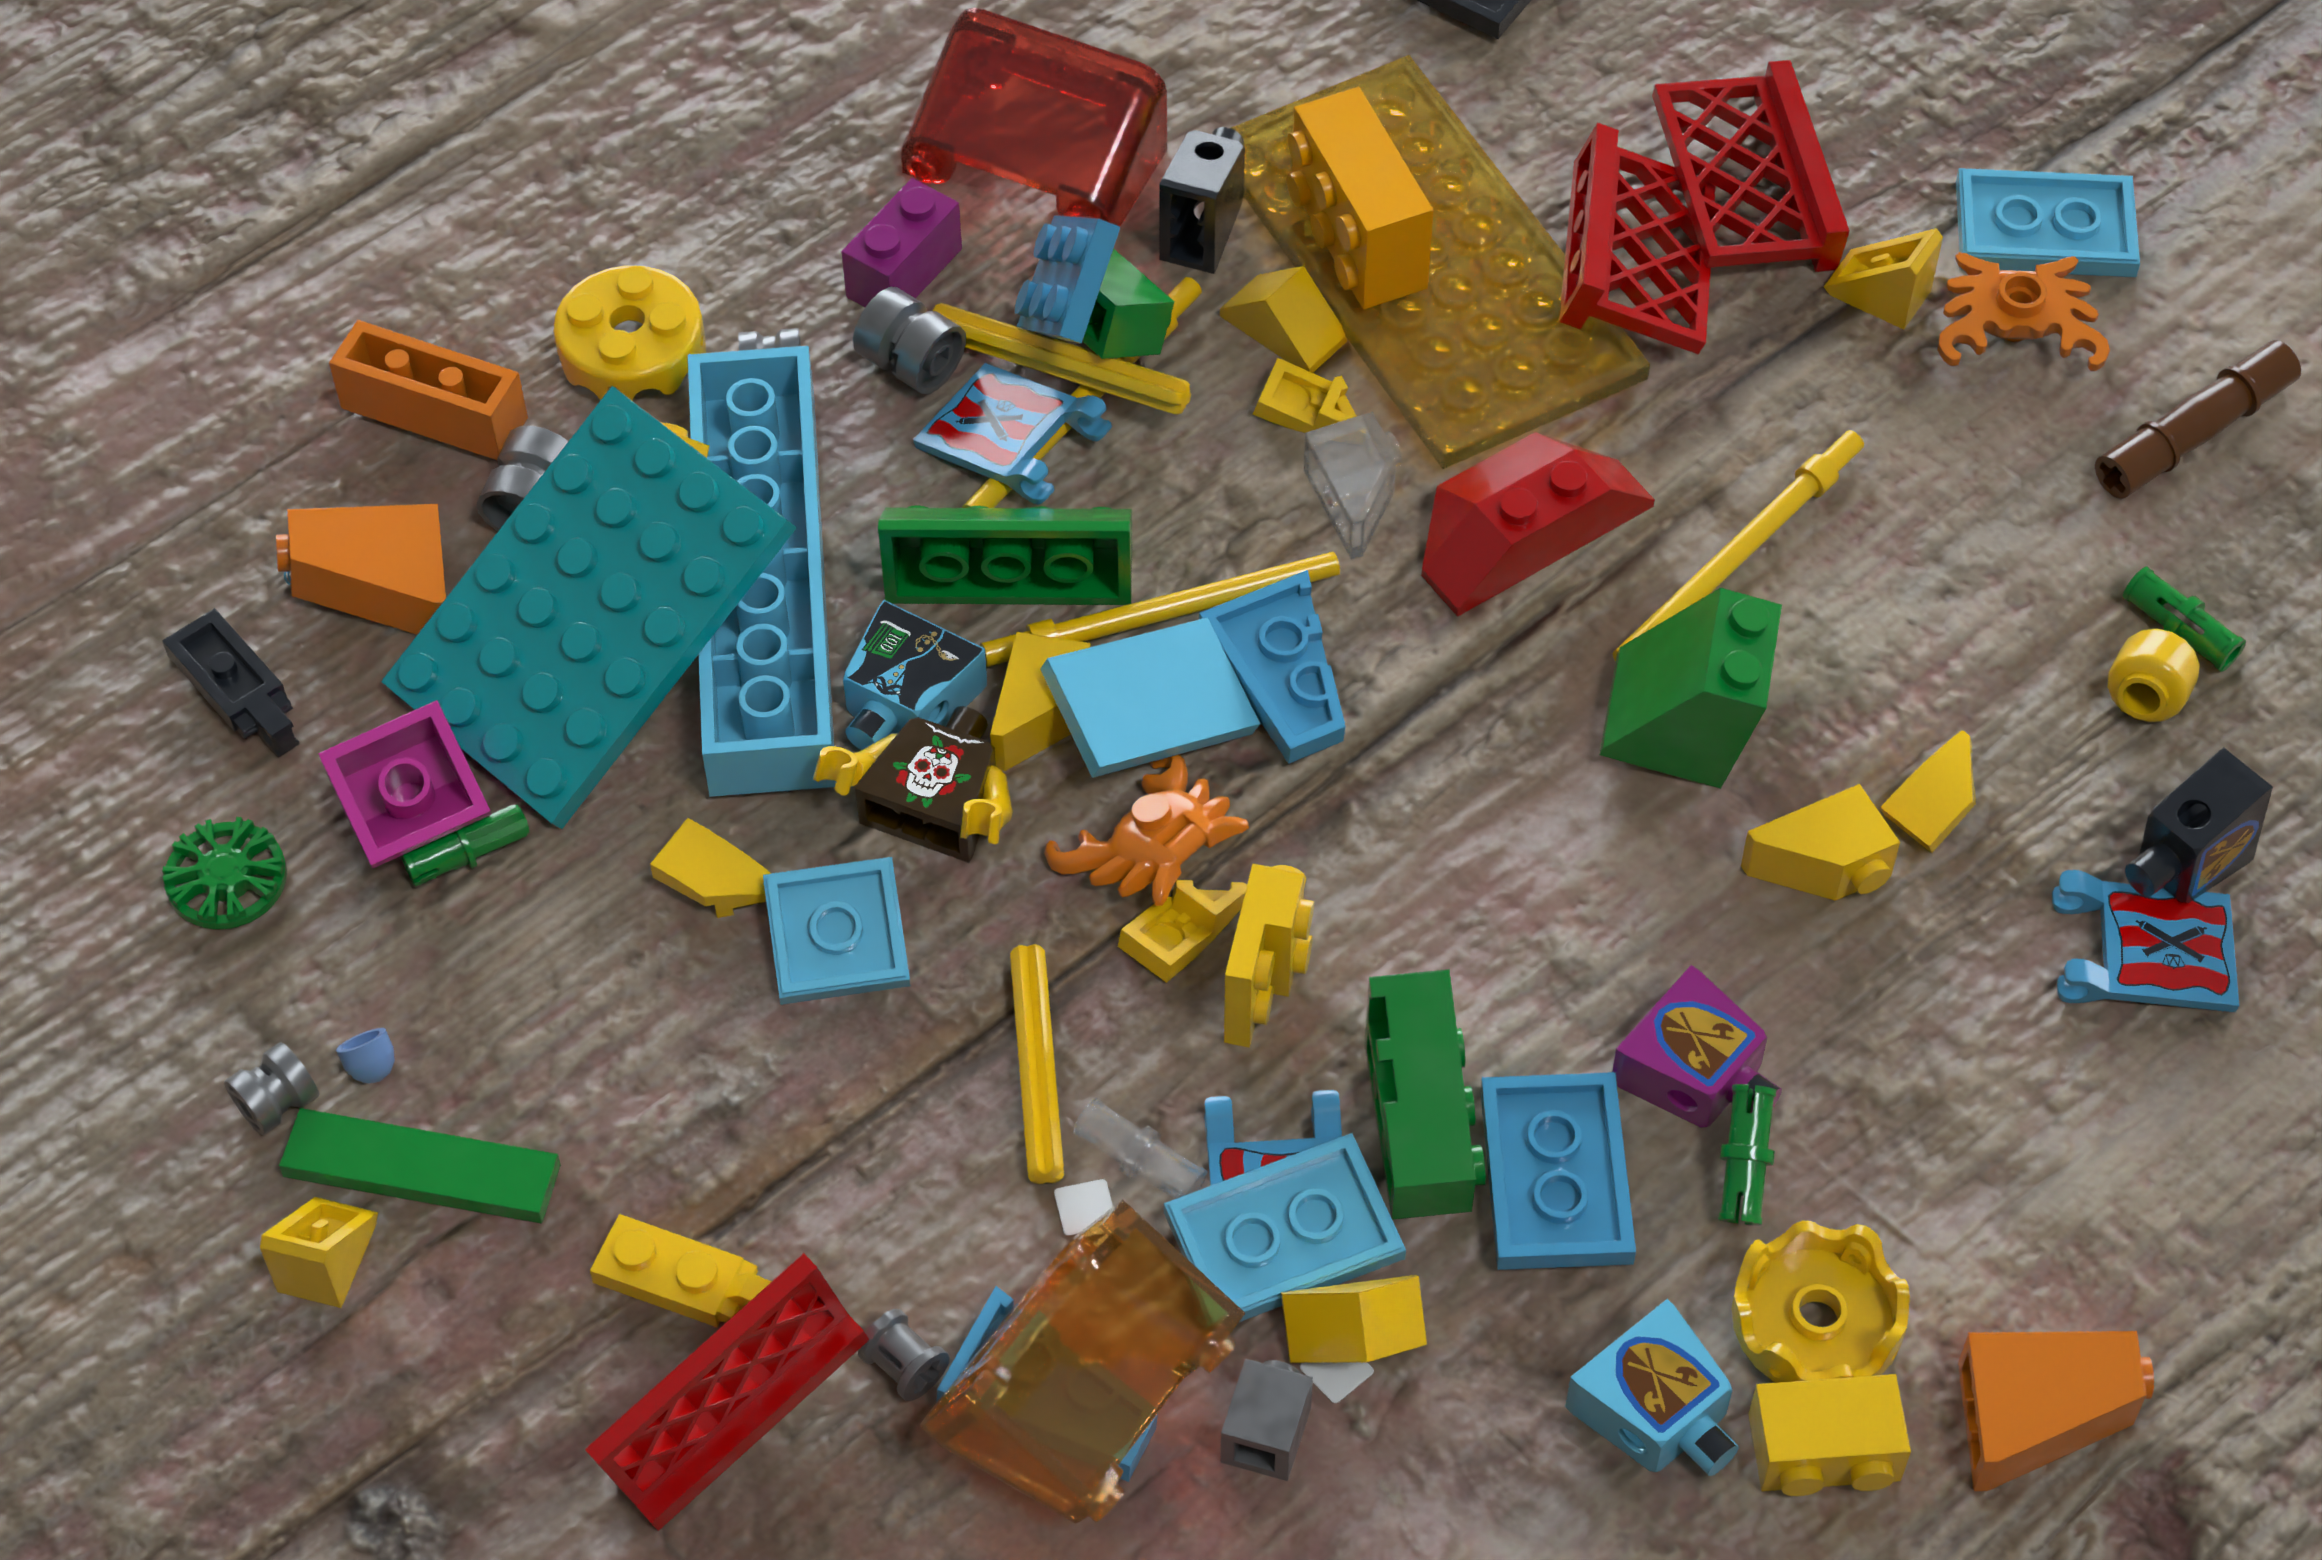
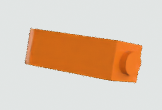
M438 504L287 509L288 534L276 535L278 572L290 571L291 594L293 597L418 635L446 599Z
M2137 1331L1969 1332L1958 1361L1973 1490H1992L2133 1426L2144 1400L2151 1399L2154 1392L2152 1361L2150 1357H2141Z

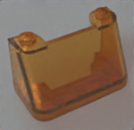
M1122 1199L1078 1233L1052 1259L922 1421L920 1428L942 1448L1076 1524L1089 1516L1096 1523L1116 1505L1125 1491L1117 1484L1124 1472L1119 1466L1120 1462L1185 1377L1193 1373L1200 1366L1206 1372H1212L1230 1354L1236 1345V1341L1230 1336V1333L1245 1315V1312Z

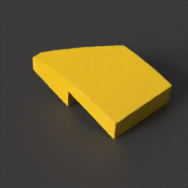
M1277 358L1252 414L1295 431L1353 443H1361L1369 427L1364 417L1357 418L1345 395L1348 386L1342 375L1334 377L1333 381H1330L1280 358Z
M1963 730L1932 754L1881 806L1883 815L1931 853L1935 851L1976 805L1971 754L1972 741L1970 735Z
M690 818L684 821L650 863L654 879L704 906L715 905L717 918L734 915L733 908L766 902L763 875L772 874L746 853Z
M1176 880L1172 897H1168L1162 906H1155L1153 904L1121 929L1117 947L1167 983L1194 960L1241 910L1247 885L1244 882H1231L1229 891L1201 890L1193 886V880Z

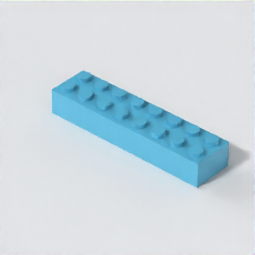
M809 346L688 354L691 439L709 445L707 459L797 527L699 653L702 756L709 797L835 787L836 781L821 780L819 782L813 780L820 751L825 747L834 746L815 400Z

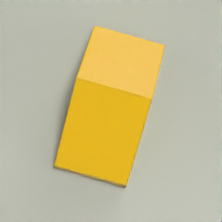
M1935 228L1851 249L1824 288L1830 296L1904 330L1931 292L1943 236Z
M1304 266L1259 274L1220 308L1221 318L1285 361L1312 373L1347 342L1348 334Z
M314 1197L261 1235L260 1250L277 1292L342 1308L376 1227L378 1212Z
M1418 1275L1281 1292L1290 1363L1370 1362L1427 1345Z

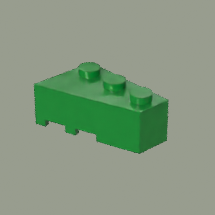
M1450 969L1369 977L1364 1046L1391 1218L1395 1220L1472 1212L1475 1186L1485 1185L1486 1172L1481 1144H1471L1469 1126H1475V1103L1472 1087L1464 1086L1462 1068H1465L1466 1064L1465 1045L1462 1029L1457 1028Z

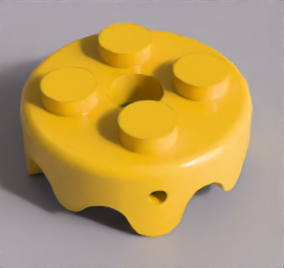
M619 266L597 272L572 287L562 299L555 314L553 333L557 353L566 378L574 386L581 385L590 389L598 396L599 400L604 397L611 386L615 387L632 401L638 392L646 389H657L665 395L673 394L688 373V354L706 353L705 333L699 302L687 285L677 277L660 269L646 266ZM624 321H637L643 324L638 330L630 333L623 330H614L618 324Z
M1803 1220L1793 1224L1785 1233L1767 1244L1757 1239L1750 1245L1744 1256L1736 1281L1731 1308L1733 1328L1743 1352L1755 1368L1775 1383L1882 1375L1893 1363L1902 1345L1908 1325L1910 1294L1907 1281L1896 1276L1887 1264L1882 1242L1877 1233L1871 1228L1855 1224L1847 1229L1835 1230L1820 1226L1812 1221ZM1810 1302H1821L1833 1309L1838 1320L1827 1327L1814 1326L1803 1318L1800 1308Z

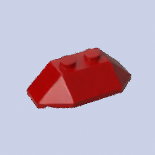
M1534 432L1437 485L1421 576L1458 617L1653 508L1655 499L1619 460Z

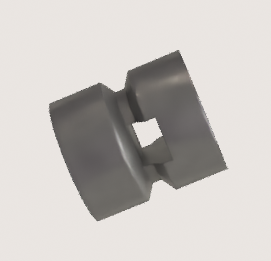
M888 287L880 291L868 303L861 313L853 335V347L859 355L883 370L892 369V373L897 379L921 394H930L938 390L951 377L963 356L966 345V332L961 326L936 311H927L922 302L898 287Z
M519 426L511 430L497 458L499 467L491 471L476 503L478 513L484 521L496 531H499L568 441L561 435L536 426Z

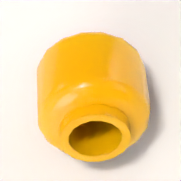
M2161 629L2141 630L2130 636L2120 649L2109 670L2107 688L2113 702L2121 711L2134 719L2150 723L2166 721L2177 715L2188 701L2198 681L2200 664L2194 649L2185 639L2173 632Z

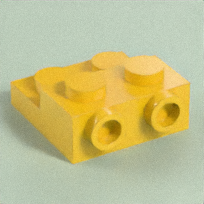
M1252 863L1225 973L1224 1043L1250 1048L1255 1024L1267 1025L1273 994L1289 997L1294 973L1306 974L1313 941V936L1309 935L1313 918L1314 901L1304 899L1306 876L1305 873L1297 868L1287 865L1269 867Z

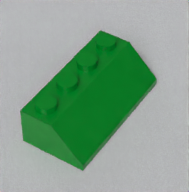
M915 505L907 508L885 507L878 519L885 600L892 604H1131L1132 509H1112L1109 507L1051 509L1044 506L1031 508H988L985 506L928 508Z

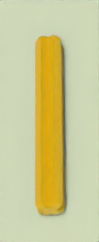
M1019 945L1012 949L1010 960L1028 1178L1034 1184L1056 1183L1064 1176L1046 955L1045 950L1040 945Z

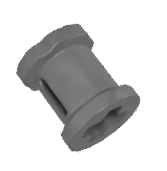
M900 1309L887 1311L878 1320L873 1322L865 1332L869 1341L858 1351V1356L865 1363L872 1364L875 1362L898 1383L897 1392L905 1401H913L926 1394L942 1377L950 1359L948 1353L942 1347H930L908 1326V1316Z

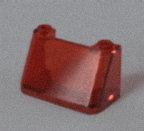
M965 9L949 31L901 149L902 173L913 176L924 183H945L956 171L957 162L1055 195L1059 216L1096 218L1121 227L1167 152L1166 85L1154 69L1139 61L984 9Z

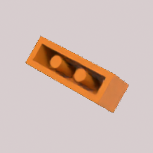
M361 320L356 321L329 362L341 409L497 460L510 431L523 426L528 419L519 372Z

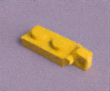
M622 1214L618 1215L590 1269L594 1284L714 1327H718L720 1321L727 1322L772 1282L757 1276L758 1267L744 1260L743 1257Z

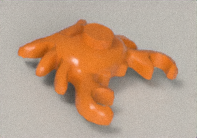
M1959 252L1955 255L1958 266L1968 275L1951 278L1947 281V289L1960 295L1945 304L1943 314L1946 317L1966 316L1947 326L1939 335L1937 351L1943 361L1949 366L1959 365L1962 353L1953 347L1957 343L1970 345L1976 355L1984 353L1987 347L1985 332L2012 342L2034 340L2058 333L2061 336L2059 352L2062 358L2070 356L2073 348H2085L2094 354L2088 358L2087 366L2090 371H2097L2105 365L2110 353L2108 340L2100 332L2081 322H2095L2098 319V310L2087 302L2078 299L2089 295L2091 286L2075 279L2064 278L2075 269L2078 263V259L2075 256L2036 265L2035 271L2000 270L1998 263L1985 261L1967 253Z
M1178 754L1149 762L1153 769L1163 767L1169 769L1162 774H1145L1143 776L1141 784L1143 791L1148 793V795L1142 796L1133 804L1132 809L1116 825L1113 835L1108 841H1099L1084 829L1080 831L1078 836L1081 844L1078 849L1060 852L1061 850L1057 842L1050 840L1045 845L1044 854L1051 870L1060 874H1076L1096 869L1089 875L1091 885L1094 886L1114 884L1123 880L1118 888L1119 895L1122 898L1142 890L1153 882V903L1155 906H1162L1166 902L1176 880L1182 874L1181 864L1203 845L1211 848L1229 837L1243 833L1249 829V823L1247 819L1225 816L1230 807L1228 797L1218 796L1209 801L1210 786L1205 778L1195 781L1193 788L1189 793H1186L1188 780L1185 759Z

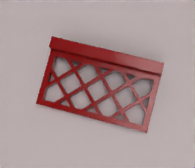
M1791 60L1769 61L1765 76L1655 84L1652 98L1706 267L1811 259L1815 272L1836 270L1840 264L1850 230ZM1754 97L1757 109L1749 116L1727 104L1730 98ZM1690 102L1704 111L1696 120H1693L1676 111L1672 103ZM1714 116L1739 129L1730 140L1706 127ZM1749 135L1771 147L1772 151L1765 159L1740 146ZM1694 139L1718 152L1710 163L1688 152L1687 146ZM1730 158L1750 169L1753 173L1745 182H1742L1719 168ZM1763 177L1785 189L1786 194L1779 202L1754 188ZM1709 182L1733 196L1724 206H1721L1703 196L1700 190ZM1742 201L1767 214V217L1759 226L1734 213V210ZM1777 221H1780L1798 231L1801 240L1784 241L1768 231ZM1723 225L1747 240L1740 245L1718 246L1714 233Z
M1597 122L1575 159L1573 166L1559 322L1581 330L1590 316L1699 355L1706 344L1711 268L1706 267L1688 209L1672 192L1673 190L1682 192L1675 167L1617 147L1619 130ZM1619 170L1636 175L1644 186L1633 189L1619 173ZM1707 182L1700 190L1701 194L1715 202L1716 186ZM1655 197L1668 212L1669 216L1659 219L1644 201ZM1627 208L1641 226L1630 229L1616 211ZM1680 226L1695 245L1684 248L1669 230ZM1652 237L1667 255L1656 259L1641 240ZM1623 247L1639 266L1627 270L1612 251ZM1677 266L1692 285L1681 289L1666 270ZM1649 277L1664 296L1653 300L1638 281ZM1620 288L1636 307L1630 308L1608 300L1609 292ZM1674 307L1689 324V328L1672 323L1663 311Z
M803 1253L585 1450L659 1531L865 1345L869 1338L865 1331L847 1313L818 1267Z

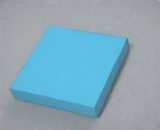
M892 857L763 875L781 1005L911 986Z

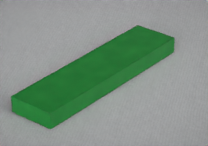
M300 1108L279 1167L285 1178L542 1224L561 1163L556 1153Z

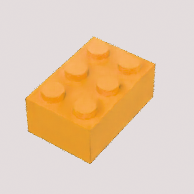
M1358 86L1295 106L1293 133L1288 134L1287 138L1289 151L1293 159L1292 173L1287 174L1286 177L1287 188L1296 207L1303 206L1309 215L1312 234L1317 245L1322 249L1327 247L1334 259L1335 272L1342 288L1353 291L1363 310L1428 289L1434 210L1361 88Z

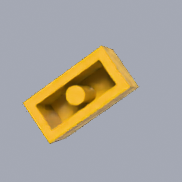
M1896 1374L1756 1384L1748 1415L1761 1492L1782 1490L1788 1496H1806L1820 1491L1823 1487L1852 1485L1854 1489L1860 1491H1875L1886 1488L1893 1482L1902 1480L1911 1449Z

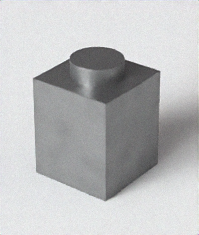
M1245 1359L1221 1431L1220 1462L1288 1481L1311 1410L1313 1377L1303 1375L1296 1367L1282 1361L1268 1360L1260 1363Z

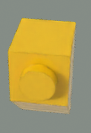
M1016 632L990 733L991 745L995 747L997 768L1007 771L1071 735L1040 668L1047 658L1089 648L1091 643Z
M1857 784L1747 832L1741 867L1747 876L1836 901L1857 891L1860 894H1867L1884 885L1892 875L1900 841L1862 786Z

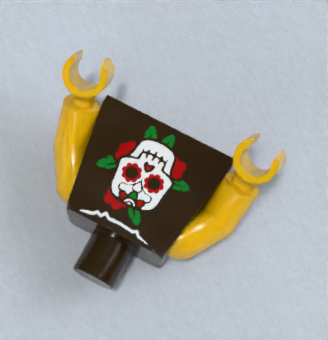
M965 706L956 707L945 726L920 717L910 719L899 733H891L859 752L852 753L849 750L836 746L825 747L820 751L813 780L817 782L821 780L836 781L835 792L842 796L849 793L851 786H856L855 793L859 824L970 863L974 855L979 835L988 836V843L998 844L999 832L1011 820L1013 814L1006 774L996 767L995 747L988 741L981 739L988 727L987 720L978 711Z

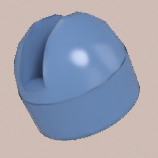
M376 1028L358 1034L343 1042L336 1049L347 1074L363 1083L380 1082L390 1074L395 1061L394 1047L385 1028Z

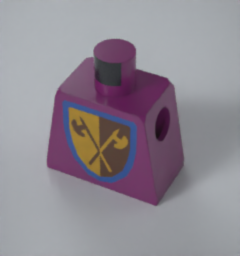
M1692 965L1679 977L1615 1051L1612 1072L1616 1074L1618 1088L1698 1127L1711 1126L1724 1109L1732 1103L1733 1084H1749V1089H1753L1751 1113L1753 1112L1755 1085L1776 1089L1773 1107L1782 1093V1088L1757 1072L1762 1064L1767 1043V1036L1764 1030L1700 970Z

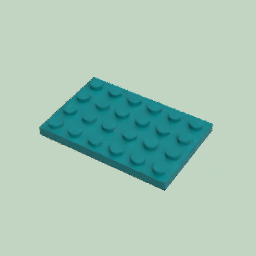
M611 386L381 682L414 710L437 700L460 748L550 823L563 829L797 527L623 393Z

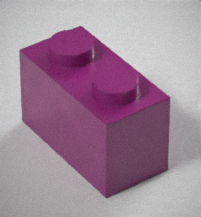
M911 178L841 251L846 297L866 308L868 303L880 291L888 287H898L916 299L962 250L959 202Z

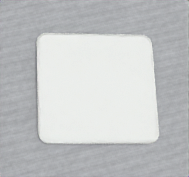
M1100 1179L1055 1189L1054 1195L1065 1235H1074L1116 1225L1117 1221L1106 1180Z
M1367 1362L1300 1364L1301 1371L1305 1375L1313 1377V1383L1333 1403L1341 1401L1374 1373V1369Z

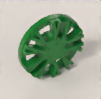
M236 817L235 822L213 824L212 820L209 819L205 820L206 824L204 825L198 823L194 826L195 832L189 836L183 833L179 836L180 840L178 842L174 841L172 844L173 852L166 866H163L164 888L171 906L186 921L208 929H230L258 919L277 902L286 883V861L275 837L265 827L259 828L254 825L252 820L247 819L243 821L242 817ZM232 836L226 844H218L216 842V838ZM247 838H250L251 840L246 844V846L241 851L240 848L243 846ZM203 843L210 848V851L205 855L198 848ZM265 849L273 856L270 859L251 861L255 855ZM186 857L198 861L193 866L180 867ZM253 875L273 877V880L253 877ZM248 890H252L261 896L258 901L245 909L238 900ZM205 893L207 895L199 911L186 904L198 894ZM219 901H227V914L217 915Z

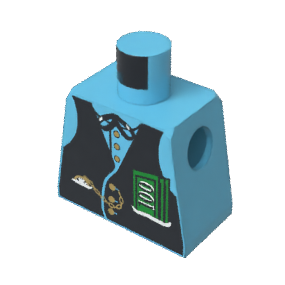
M883 600L845 671L843 684L846 709L855 717L846 728L847 738L853 745L863 750L891 733H899L910 719L920 717L945 726L956 707H966L987 686L985 648Z

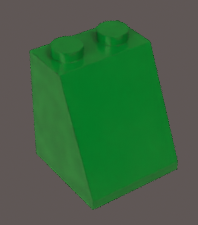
M1719 588L1621 646L1616 657L1599 755L1721 789L1767 709L1782 604Z

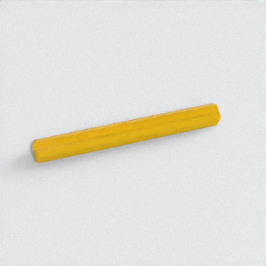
M944 303L935 305L933 311L940 313L962 327L966 332V348L1174 415L1182 414L1186 405L1190 403L1192 394L1190 393V384L1186 380L1117 358L1101 359L1092 350Z

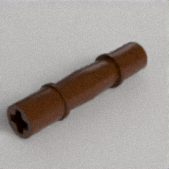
M2272 340L2236 365L2226 367L2219 372L2215 382L2184 399L2156 422L2147 421L2138 427L2136 433L2097 458L2095 473L2100 484L2112 496L2124 499L2161 473L2173 470L2178 466L2182 456L2213 439L2239 417L2253 415L2260 409L2262 404L2296 382L2301 376V365L2296 354L2285 343Z

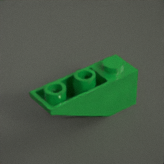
M1113 248L1083 342L1101 359L1160 355L1167 328L1171 322L1175 301Z

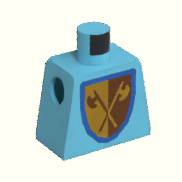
M1668 1299L1570 1377L1565 1407L1575 1417L1649 1471H1661L1685 1451L1708 1476H1713L1733 1459L1739 1449V1446L1717 1425L1727 1414L1732 1394L1730 1382L1680 1312Z

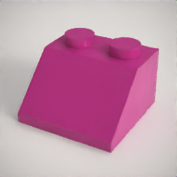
M437 700L318 753L329 781L372 869L492 815Z

